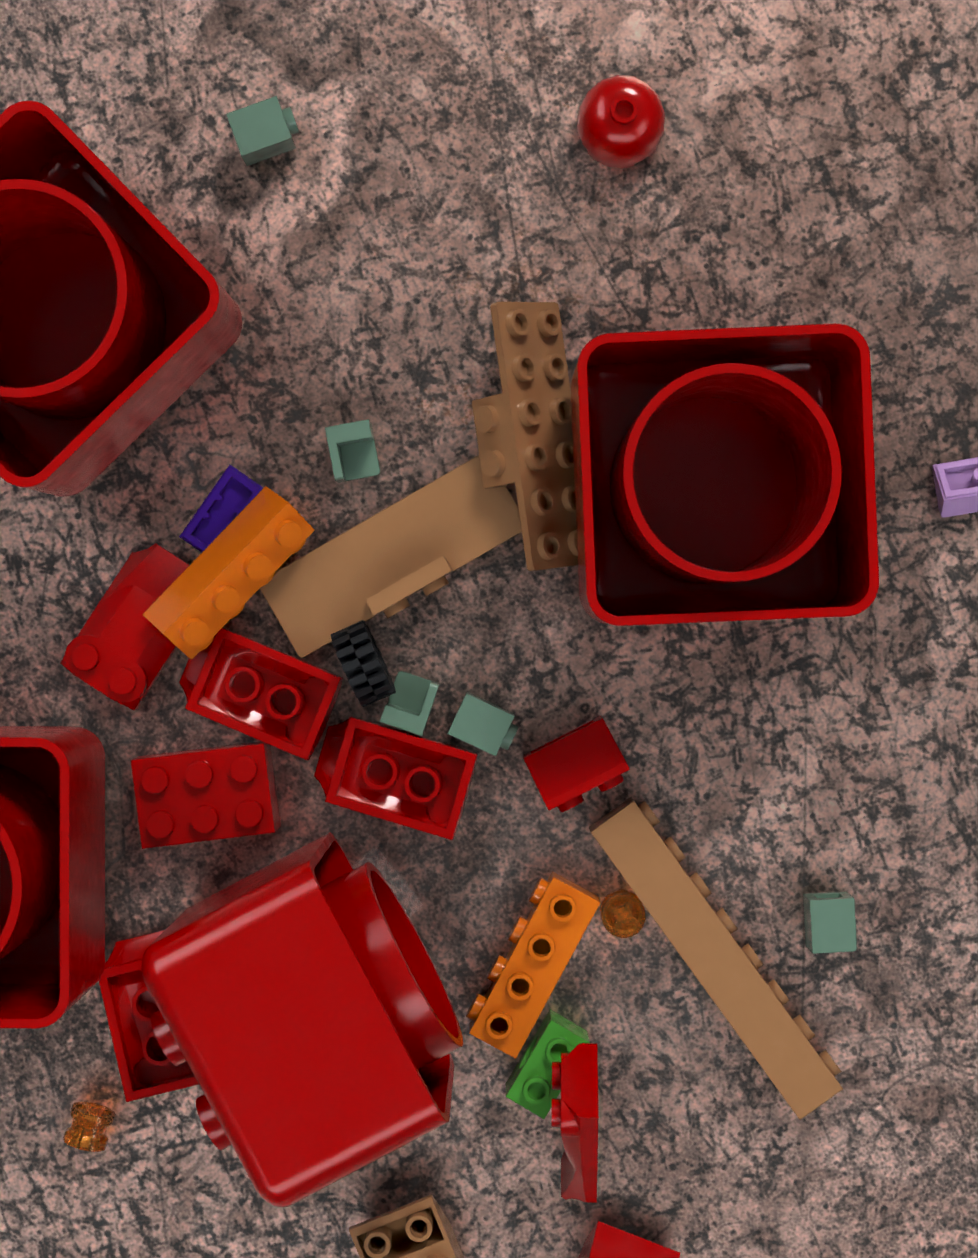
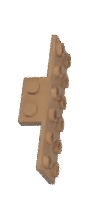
M556 302L492 303L490 309L502 393L472 401L484 489L515 484L528 571L577 566L578 551L571 390L559 306Z
M478 455L276 571L272 580L260 587V590L298 656L303 658L332 642L331 634L364 620L367 622L384 612L388 619L411 606L407 598L423 590L425 596H428L449 584L445 577L446 575L522 532L519 509L506 486L484 489Z

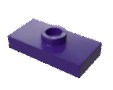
M229 465L179 537L200 552H203L258 495L263 487L232 465Z

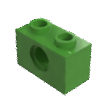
M550 1009L505 1083L506 1097L545 1119L552 1107V1099H557L561 1090H552V1062H561V1053H570L579 1043H590L588 1032Z

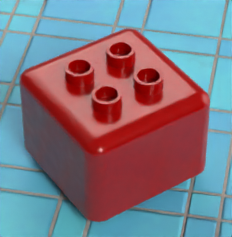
M21 101L9 106L0 114V477L15 486L55 496L68 497L86 489L237 341L242 330V314L237 303L211 273L49 107L36 101Z
M834 323L606 333L593 338L584 346L571 380L579 596L582 607L591 618L604 624L631 626L845 617L859 614L873 603L879 589L871 360L868 344L856 329L845 324Z
M0 726V1028H44L60 1019L96 985L105 967V751L99 738L91 731L82 727Z
M331 832L187 908L145 950L141 969L144 982L159 1011L151 1014L150 1018L157 1042L173 1065L178 1066L187 1061L204 1095L196 1099V1108L208 1137L219 1150H224L232 1145L257 1193L267 1203L275 1207H289L449 1122L455 1067L451 1052L463 1046L462 1032L451 1001L419 934L390 885L370 862L353 869L343 848Z

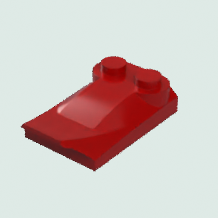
M157 543L142 551L132 552L78 636L68 644L65 656L60 664L74 676L110 699L133 711L137 710L177 648L142 614L188 568L189 564Z
M222 627L206 649L200 651L192 660L188 659L179 684L183 688L187 699L185 709L304 760H309L322 737L337 701L343 677Z
M351 716L343 723L328 726L314 777L321 784L326 796L325 802L453 840L468 796L478 753Z
M165 930L115 942L113 951L105 962L104 971L99 980L126 1102L199 1085L187 1061L175 1066L168 1060L157 1042L151 1025V1014L159 1011L144 982L141 963L145 950Z
M579 1043L570 1053H561V1062H552V1090H561V1099H552L551 1126L561 1127V1137L564 1146V1153L561 1158V1197L565 1200L577 1199L583 1202L597 1203L598 1044Z

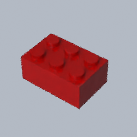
M258 741L145 755L131 760L142 849L275 833L281 827L271 745L265 742Z

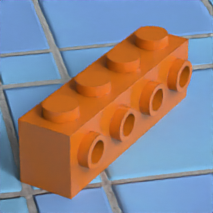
M265 486L142 615L192 660L200 651L206 649L211 644L214 636L230 619L236 617L243 610L245 603L258 589L272 580L278 568L292 554H295L304 546L306 539L315 529L288 501Z
M553 871L548 880L543 878L538 880L528 900L534 904L527 919L519 916L508 936V940L513 942V945L506 958L500 955L497 956L487 975V979L491 980L492 983L486 995L477 994L466 1014V1017L471 1020L469 1034L515 1059L601 903L598 895Z

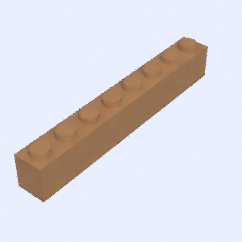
M632 797L628 798L589 827L591 834L796 1116L801 1120L843 1090L835 1078L842 1071L826 1049L819 1055L809 1042L815 1037V1034L800 1014L793 1019L783 1007L790 1000L775 979L766 983L757 970L764 964L749 943L742 948L738 945L731 935L738 928L725 910L721 908L714 912L705 898L712 893L698 873L695 872L689 877L682 868L680 862L686 857L671 836L663 841L653 827L659 824L660 821L648 804L643 801L637 806Z

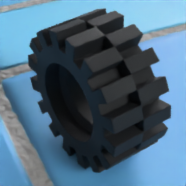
M364 620L330 635L337 657L342 664L341 667L361 706L366 707L396 693L387 665Z

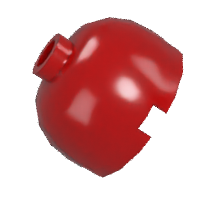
M615 75L601 80L586 93L578 110L577 133L579 139L581 138L583 146L587 149V153L593 160L607 167L628 168L634 166L635 163L643 161L655 152L664 134L665 112L659 95L647 82L635 76Z

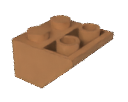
M432 1194L349 1227V1232L360 1258H464L450 1221Z

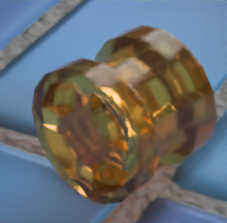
M617 889L608 893L602 900L600 916L606 930L613 936L629 938L636 935L643 928L646 920L645 909L637 895L632 891Z
M75 1102L70 1112L73 1118L72 1125L65 1130L64 1142L84 1151H104L109 1140L106 1136L107 1127L113 1124L115 1112L100 1104Z

